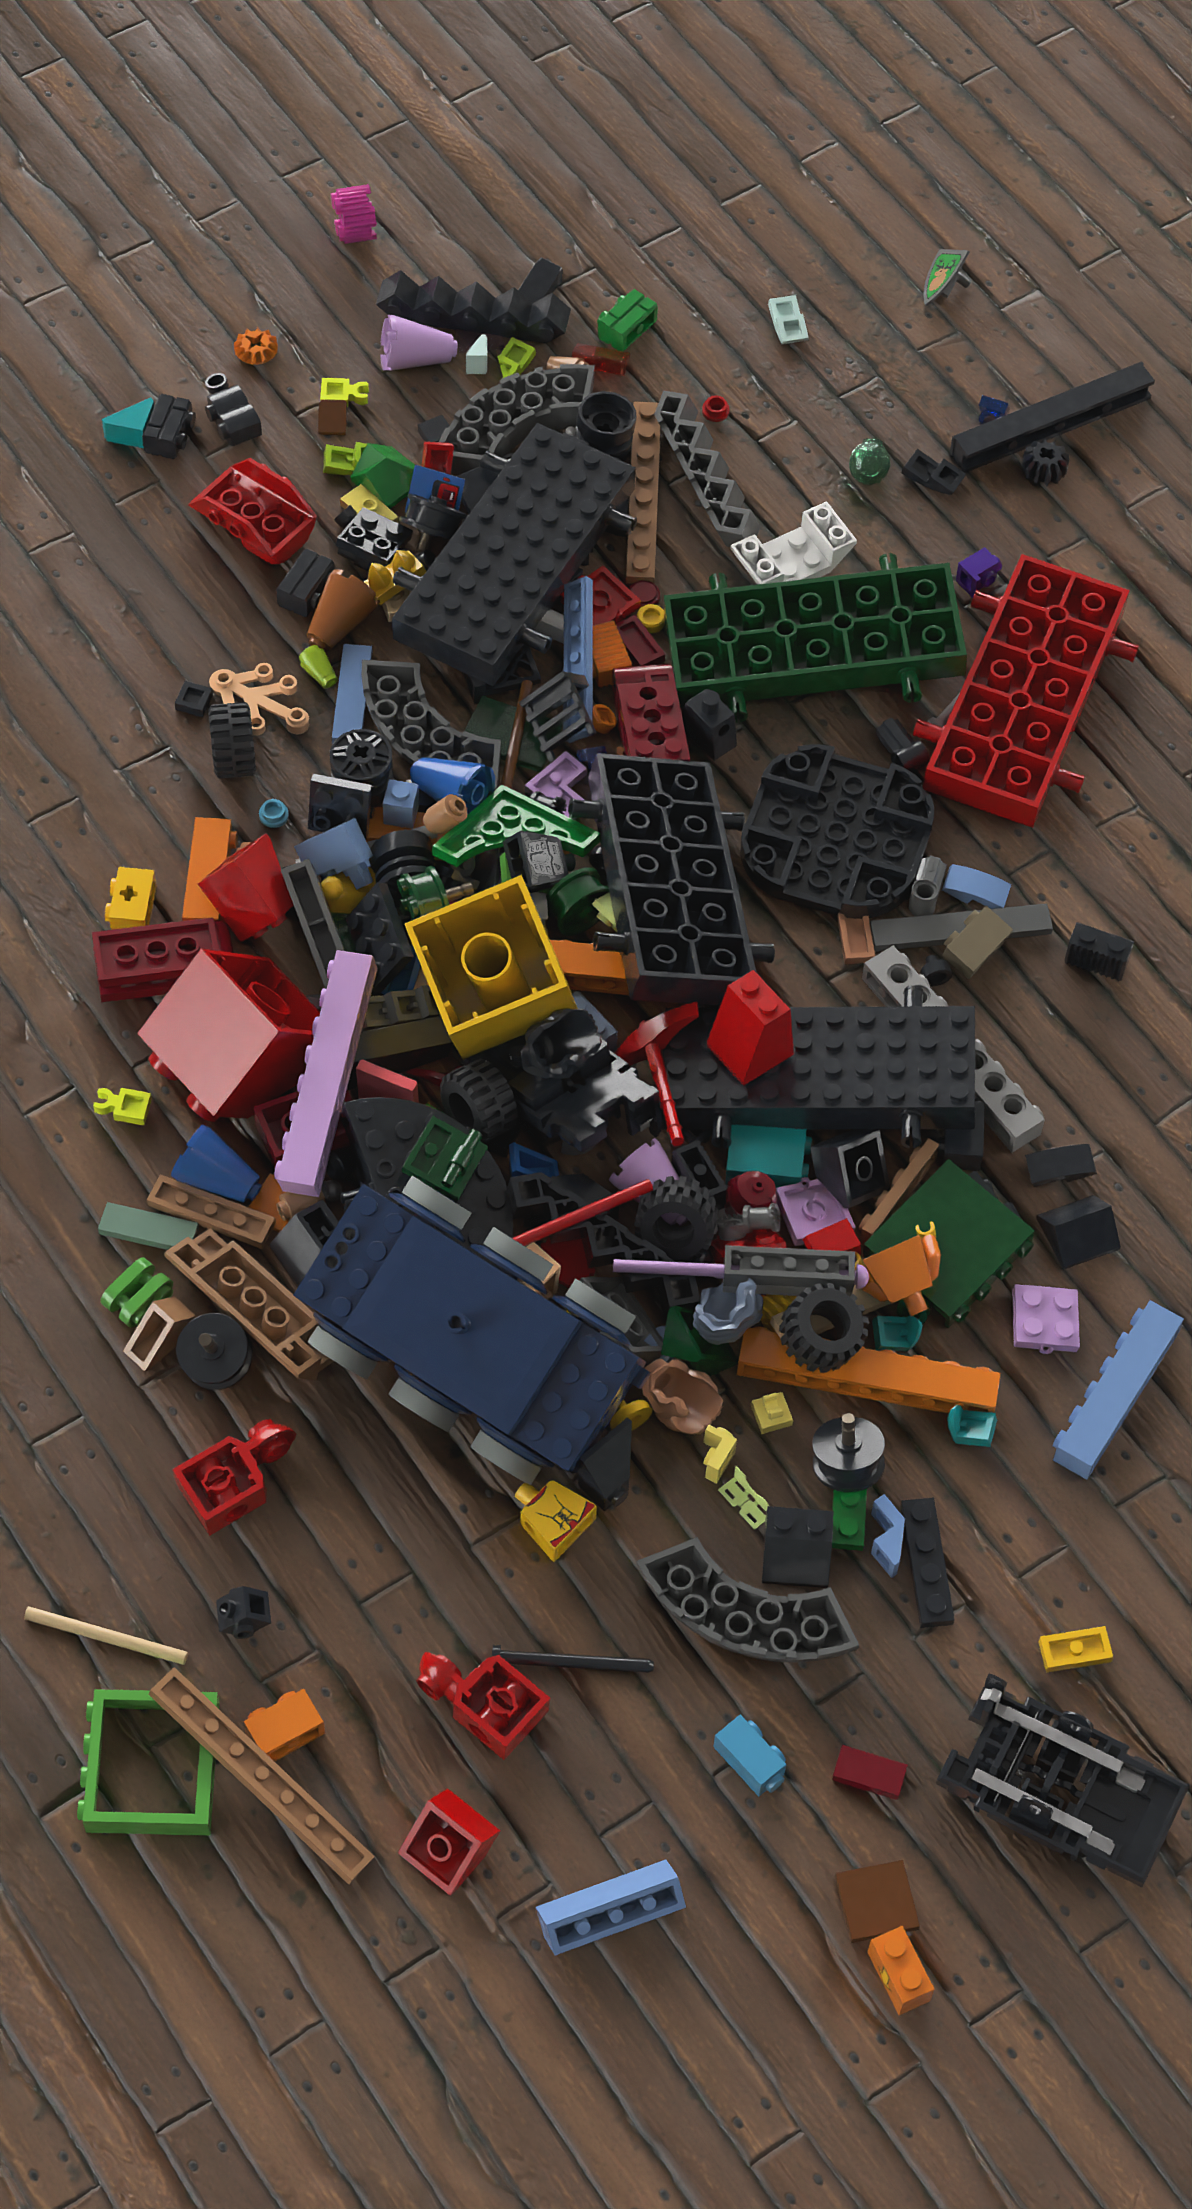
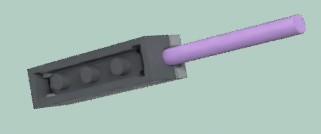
M726 1245L724 1264L614 1259L613 1272L723 1279V1292L736 1293L739 1284L747 1282L748 1278H751L756 1285L755 1294L798 1296L806 1288L811 1289L815 1284L821 1283L822 1287H824L827 1283L834 1284V1289L836 1290L840 1286L846 1288V1294L851 1296L854 1285H856V1289H861L869 1281V1273L864 1266L857 1264L855 1270V1252Z

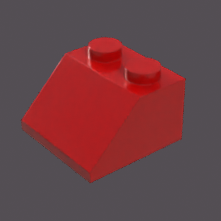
M447 1788L428 1800L400 1847L398 1854L451 1896L485 1858L501 1830Z

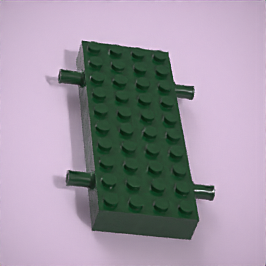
M886 553L879 557L881 567L879 571L728 588L727 576L724 573H719V583L717 582L716 573L709 577L711 590L664 595L665 622L680 708H684L687 701L705 689L717 692L723 703H728V708L733 712L735 723H737V712H739L740 722L748 718L745 701L901 683L903 699L911 703V693H913L914 702L922 698L919 681L966 676L967 652L950 563L898 568L897 556L889 553L890 562L888 563Z

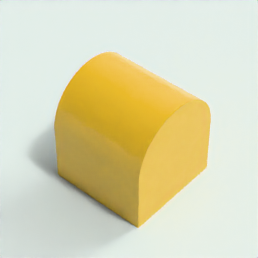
M522 875L404 924L448 1035L463 1060L524 1035L530 1026L544 1020L556 1010L565 1008L578 1009Z

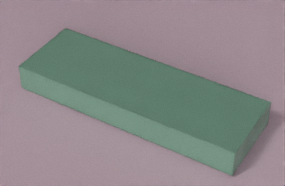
M109 1202L106 1204L98 1227L100 1235L169 1250L188 1236L192 1240L195 1239L199 1230L198 1222Z

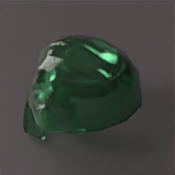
M877 438L863 439V443L853 450L849 458L850 473L861 484L873 485L880 483L887 476L890 469V456L883 447V442Z

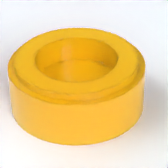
M648 604L639 609L637 617L649 633H656L664 628L665 612L660 606Z

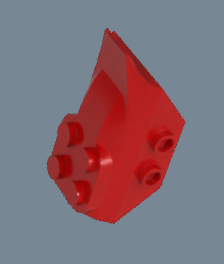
M252 458L231 465L188 504V506L208 517L215 525L222 526L231 532L233 536L240 538L243 547L271 564L284 563L309 540L317 518L315 512L287 477H281L271 471L267 465L260 464Z

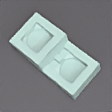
M796 295L769 299L770 314L781 344L807 341L809 339L804 316L799 311Z

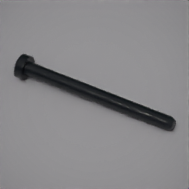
M494 1644L492 1647V1657L500 1655L509 1664L646 1673L654 1669V1661L650 1659L501 1650V1645Z

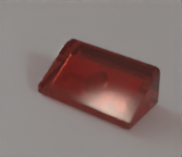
M577 343L571 357L583 358L584 362H587L589 365H595L596 371L625 376L631 353Z

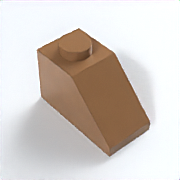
M175 1296L153 1301L123 1352L141 1369L149 1371L177 1346L181 1331L197 1316Z

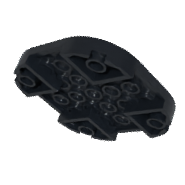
M828 745L798 746V750L787 755H784V753L780 754L765 769L747 822L744 823L742 829L740 856L743 867L750 879L760 889L776 898L838 915V913L844 914L846 918L862 919L863 916L873 918L886 914L898 907L911 892L933 826L934 804L931 794L928 795L921 786L922 781L912 772L899 765L891 763L890 768L886 769L834 754L835 747Z

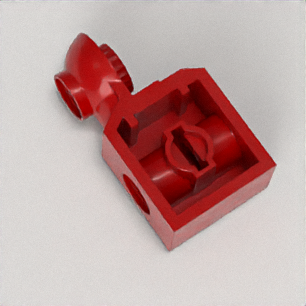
M266 1419L250 1429L248 1432L250 1440L242 1442L228 1436L172 1469L177 1486L209 1536L267 1502V1489L263 1474L258 1466L262 1463L268 1464L277 1461L289 1451L296 1438V1433L293 1429L283 1424H275L272 1419Z
M424 1652L419 1664L420 1676L416 1680L421 1690L435 1701L444 1696L454 1704L453 1718L503 1760L511 1754L549 1711L550 1697L500 1655L486 1658L465 1680L462 1678L458 1667L447 1657L441 1654L436 1656L430 1652Z

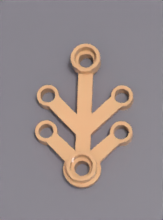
M268 663L258 664L254 671L235 674L231 670L221 669L211 675L209 679L210 688H212L216 695L222 697L223 704L235 703L233 694L243 698L244 702L248 703L252 725H261L259 727L252 726L253 735H261L266 729L265 720L260 716L258 707L286 720V728L292 734H302L308 730L309 716L306 711L298 707L289 709L268 698L280 694H294L297 691V680L294 676L285 675L280 679L279 683L248 688L243 685L256 681L261 683L271 681L273 669ZM263 671L268 672L267 674H260ZM285 684H292V686H290V687H286V686H284V685H285Z

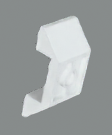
M826 501L803 512L801 527L764 544L754 534L730 545V549L758 585L822 577L830 573L857 544V539Z

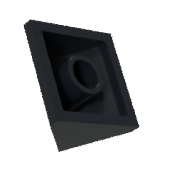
M1094 1195L1036 1216L1063 1270L1118 1251L1121 1248L1112 1206Z

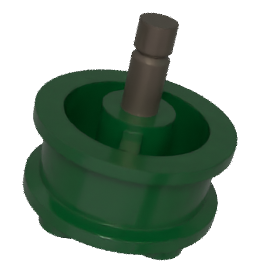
M433 866L426 867L424 873L412 877L406 873L401 875L400 879H397V885L403 897L399 899V906L403 916L408 915L410 921L446 907L450 901L474 894L471 882L463 884L461 887L457 886L445 890Z

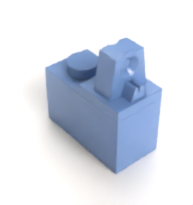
M355 818L294 846L300 860L310 859L317 876L320 875L322 880L327 876L343 872L346 877H350L356 889H360L373 882L368 869L371 866L369 858L373 854Z

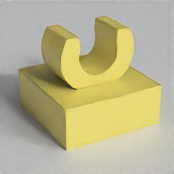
M783 1392L772 1393L752 1400L751 1408L761 1434L792 1426L793 1418Z

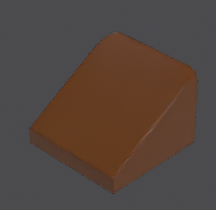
M320 400L318 434L346 435L347 402L344 400Z

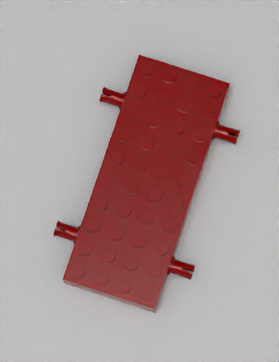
M1021 554L1003 596L997 598L976 590L970 607L993 614L994 617L946 725L941 727L919 718L913 731L914 737L917 736L937 743L926 768L923 782L924 790L1032 828L1051 786L1053 787L1055 784L1079 794L1085 775L1060 768V763L1105 656L1111 654L1132 663L1136 658L1139 645L1115 638L1130 590Z

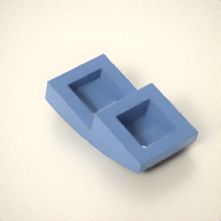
M952 864L949 867L942 891L966 904L973 899L984 906L987 905L990 909L1004 908L1012 884L985 872Z

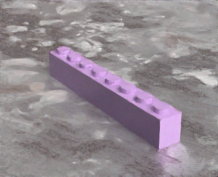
M337 950L334 961L330 960L328 964L327 978L329 981L327 989L323 988L321 991L320 1007L322 1008L320 1016L315 1017L313 1021V1043L307 1046L305 1052L306 1070L304 1074H300L298 1079L297 1091L300 1093L297 1103L293 1102L291 1106L290 1121L292 1123L290 1131H286L283 1136L282 1149L284 1154L282 1161L278 1160L275 1167V1179H277L284 1192L314 1197L320 1196L378 969L372 955Z

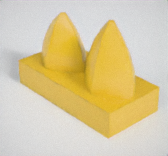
M397 550L393 561L385 567L381 564L371 563L368 579L364 583L376 593L374 599L376 601L380 600V605L404 589L399 585L393 584L394 574L398 571L399 567H403L405 570L420 577L426 573L424 566L409 550Z

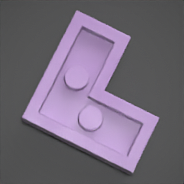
M565 751L525 784V792L529 795V793L533 794L535 791H539L547 797H561L565 799V804H567L565 809L567 810L563 811V813L569 817L568 806L570 799L584 800L571 787L587 775V768Z

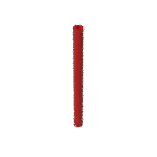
M646 1179L517 1235L512 1239L523 1246H527L653 1191L652 1183L649 1179Z

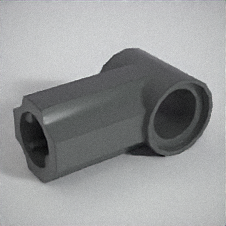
M930 855L928 858H922L909 900V910L914 916L933 915L938 894L947 868V864L943 863L941 858Z

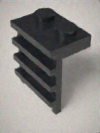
M562 671L519 702L521 707L525 708L528 714L526 719L532 723L535 730L533 734L539 738L542 745L540 749L546 754L550 763L556 760L553 750L585 727L589 735L593 736L597 733L579 695L582 690L589 686L584 675ZM571 698L573 699L574 703L541 726L539 722L541 718L547 716ZM579 712L581 718L548 741L546 737L548 733Z

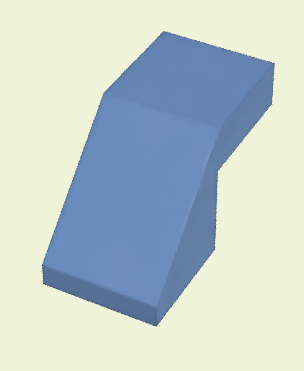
M883 1494L874 1501L871 1515L884 1529L885 1533L874 1540L871 1554L888 1575L893 1578L897 1575L900 1563L905 1518L886 1495Z

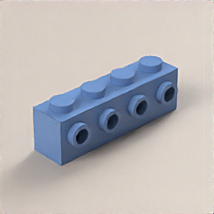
M667 1860L536 1906L544 1938L554 1955L686 1908L679 1878Z

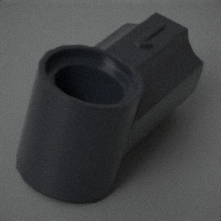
M889 718L883 721L882 725L876 729V736L891 754L893 764L912 772L929 763V754L924 744L919 740L914 741L898 719Z

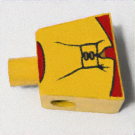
M549 1481L540 1491L530 1484L523 1483L515 1493V1498L525 1505L520 1517L522 1527L553 1562L596 1520L597 1506L556 1481Z

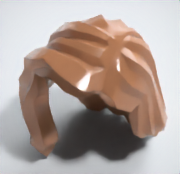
M658 1359L645 1367L651 1374L642 1387L643 1395L649 1400L657 1418L666 1427L676 1432L700 1435L720 1415L724 1401L718 1394L717 1386L705 1372L689 1369L685 1363L677 1359L671 1360L668 1363L663 1359Z

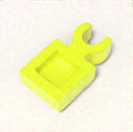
M322 378L320 400H344L347 402V407L349 406V401H354L359 405L368 404V394L360 393H369V383L357 382L354 385H350L349 379Z
M121 1088L119 1095H114L109 1089H98V1098L106 1099L107 1101L105 1103L94 1102L93 1108L95 1113L105 1115L113 1112L115 1121L145 1125L152 1101L151 1093Z

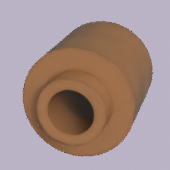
M449 794L427 809L423 817L425 827L432 834H445L467 818L466 804L456 795Z
M322 1190L319 1197L286 1192L279 1196L280 1202L276 1206L280 1217L283 1220L288 1219L290 1221L298 1212L322 1199L325 1203L326 1201Z

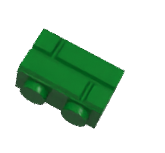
M635 289L626 296L621 295L610 311H603L597 320L599 339L608 345L611 344L614 349L622 353L657 321V303L648 297L645 298L642 293Z

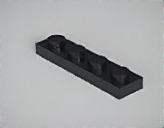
M934 1497L901 1500V1514L905 1518L904 1532L920 1628L953 1625L955 1619Z

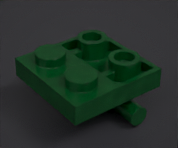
M432 1116L405 1161L401 1172L410 1177L417 1178L437 1192L457 1202L486 1153L488 1146L480 1142L482 1134L479 1131L471 1129L467 1135L437 1117Z

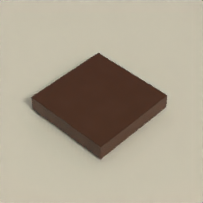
M903 1860L837 1872L835 1874L851 1943L874 1939L900 1926H903L905 1932L919 1930L920 1924Z

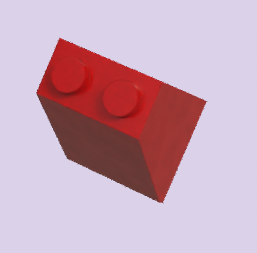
M267 833L229 856L198 883V886L240 942L250 936L256 940L269 930L268 925H271L272 928L277 927L288 918L285 913L294 906L274 847Z
M752 970L727 986L707 1040V1046L744 1086L794 1055L791 1009Z

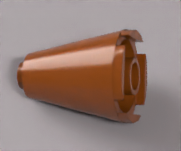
M334 569L328 576L306 634L309 638L308 643L310 646L317 645L326 651H330L377 608L380 600H374L376 593L356 576L351 574L349 578L341 576L342 570Z

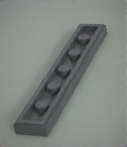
M1048 904L991 909L1013 929L1009 938L1052 934L1053 926ZM973 911L870 921L875 952L885 951L893 945L896 949L944 945V942L955 930L959 934L966 927L964 921Z

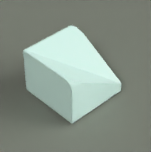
M481 335L467 351L466 374H486V335Z

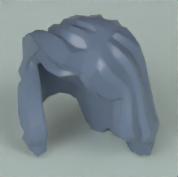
M748 1278L747 1282L740 1283L736 1293L723 1292V1283L718 1287L702 1290L700 1304L696 1305V1311L693 1314V1326L707 1342L715 1345L735 1342L748 1328L756 1325L761 1320L764 1302L761 1294H755L756 1285L754 1281Z

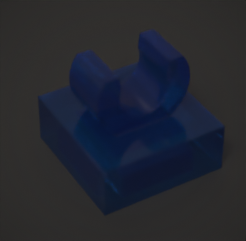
M982 395L979 403L980 411H982L979 416V422L984 424L985 418L988 416H993L997 419L1007 415L1010 410L1009 403Z

